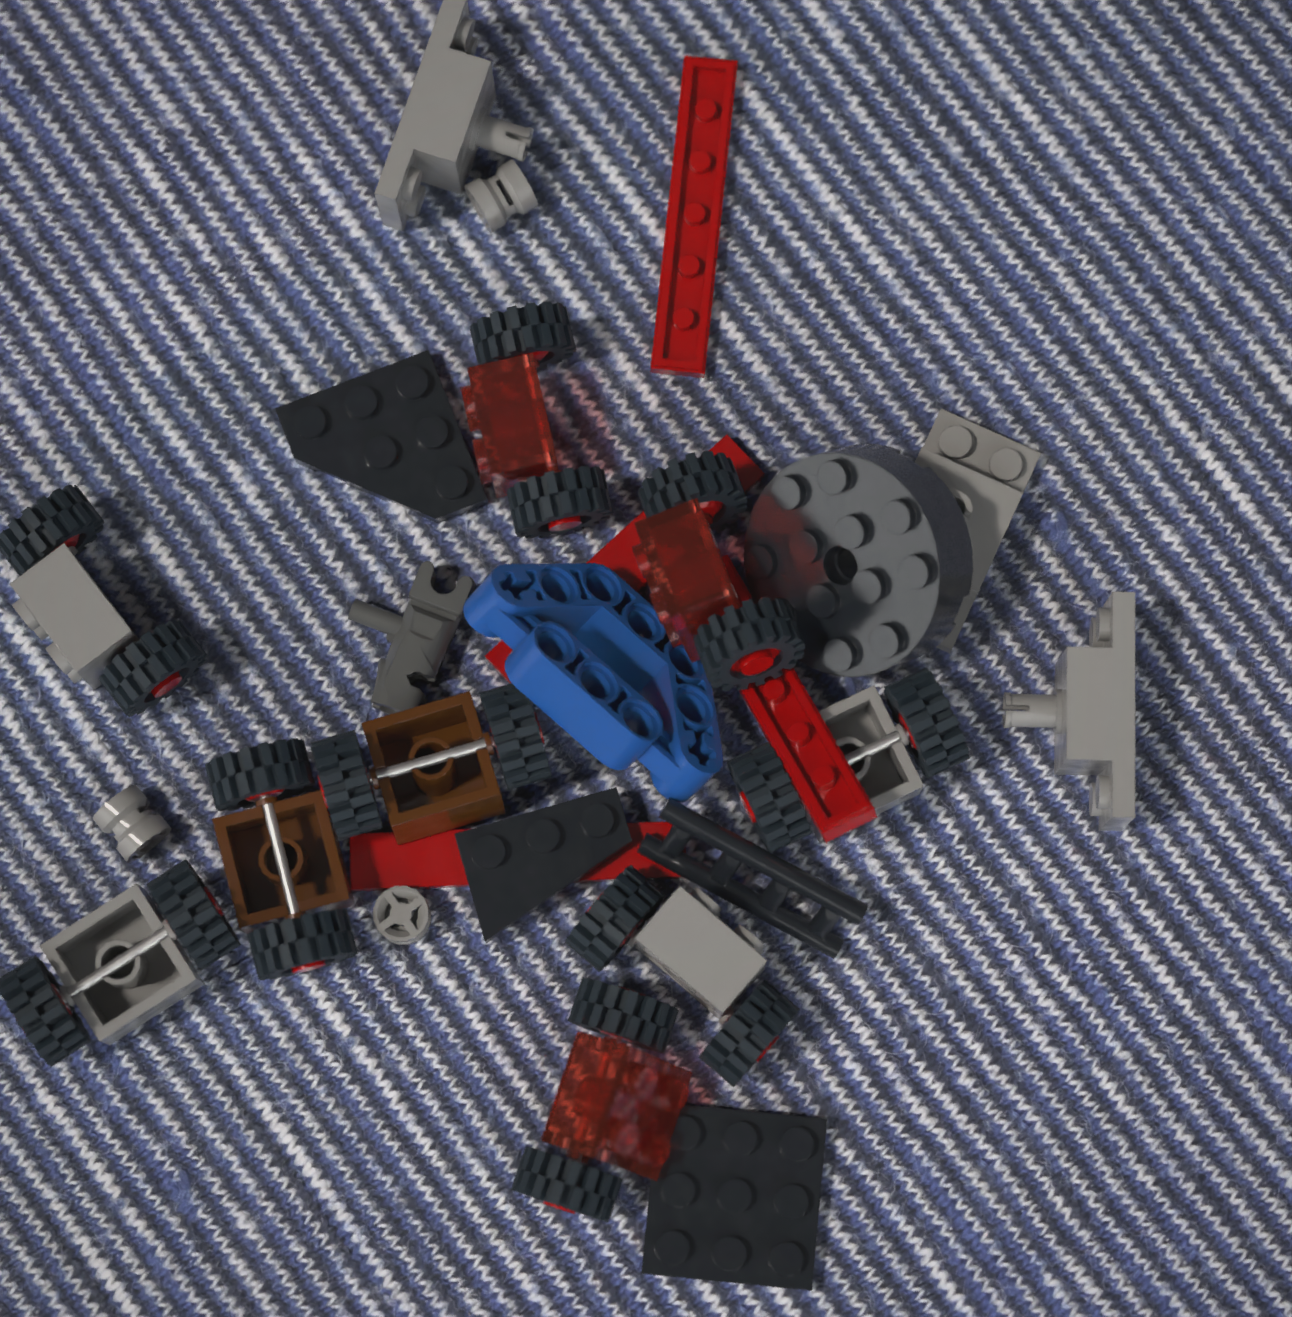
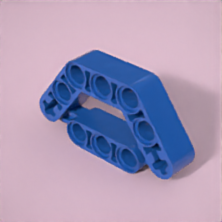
M596 563L498 565L465 601L463 611L469 625L485 637L500 638L513 649L505 661V672L512 684L607 767L615 770H625L638 760L650 770L653 785L666 799L670 797L677 802L683 803L698 792L723 766V752L712 686L708 682L694 645L695 643L610 568Z

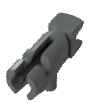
M430 561L423 562L409 592L410 599L403 617L361 600H354L348 619L386 633V640L391 643L387 657L378 661L377 677L371 698L373 708L390 715L426 704V695L419 688H415L412 685L418 682L432 684L436 681L456 630L465 618L463 611L464 603L475 591L476 583L471 577L462 576L452 592L439 594L433 589L436 582L434 565Z

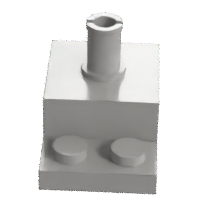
M467 0L442 1L374 193L381 220L385 226L404 231L408 217L416 218L418 216L426 192V186L420 185L421 182L462 195L478 147L515 158L520 162H524L528 151L525 149L526 147L530 148L534 129L490 116L496 98L492 63L489 60L475 56L478 38L473 37L475 19L470 18Z
M940 409L915 463L922 468L929 467L949 488L963 513L971 538L973 575L970 593L968 596L963 597L959 612L954 620L956 626L936 646L938 649L951 653L1041 453L944 409Z
M1112 592L1105 604L1097 608L1096 617H1091L1090 647H1066L1055 664L1054 695L1011 694V692H1004L1003 710H1006L1005 715H1003V728H1053L1054 775H1097L1096 783H1090L1089 814L1090 816H1099V831H1122L1135 818V592Z

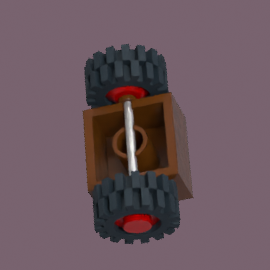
M512 683L480 692L491 737L488 732L482 733L470 691L363 722L362 727L373 761V766L368 767L369 773L366 769L355 730L311 742V749L319 774L317 776L325 805L327 809L329 808L338 839L342 840L383 828L371 786L372 783L375 790L381 789L390 824L398 845L505 814L500 789L490 760V756L494 755V747L508 790L552 777L543 745L545 744L530 699Z
M293 738L288 741L286 739L277 740L270 744L269 742L260 743L255 747L241 748L238 752H228L223 754L222 757L214 758L206 763L205 768L216 810L234 811L241 807L247 809L213 818L212 821L239 929L248 935L258 980H271L282 976L288 977L297 973H305L356 956L358 951L348 912L345 909L355 906V901L329 808L327 809L321 790L289 798L290 795L301 794L304 790H309L315 785L304 740Z

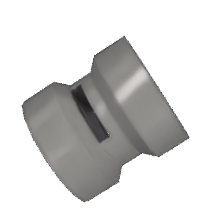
M513 159L498 166L495 175L486 180L477 178L464 185L476 213L490 233L505 226L507 218L515 213L526 214L538 207V202L532 188Z
M136 784L116 794L93 816V820L102 832L115 834L117 850L127 863L141 858L152 850L172 829L160 814H152L149 809H145L148 798Z

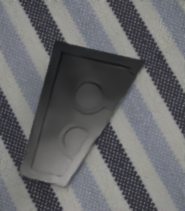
M617 787L455 833L486 944L503 933L502 931L544 905L548 899L575 881H579L632 844V838Z

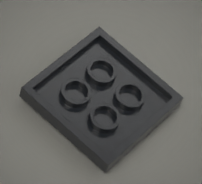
M658 1102L641 1274L812 1291L827 1119Z

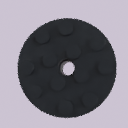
M880 444L850 445L808 456L790 464L780 471L764 488L756 501L748 522L745 536L744 566L754 604H757L761 597H770L771 602L779 598L783 600L784 604L788 603L805 644V649H803L804 655L798 660L823 673L843 677L867 676L923 656L938 646L956 626L954 620L959 612L963 597L968 596L970 593L973 575L971 538L965 518L955 497L940 477L929 467H920L909 458L901 455V450Z

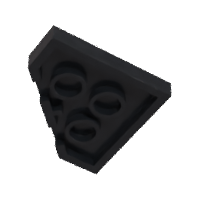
M429 350L275 408L297 464L316 472L317 470L346 482V485L386 502L391 501L435 523H440L488 504V499Z

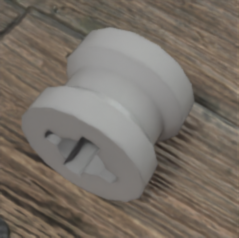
M394 886L385 890L377 898L373 907V920L377 930L389 942L397 945H411L420 941L427 934L431 925V910L425 898L416 889L408 886Z

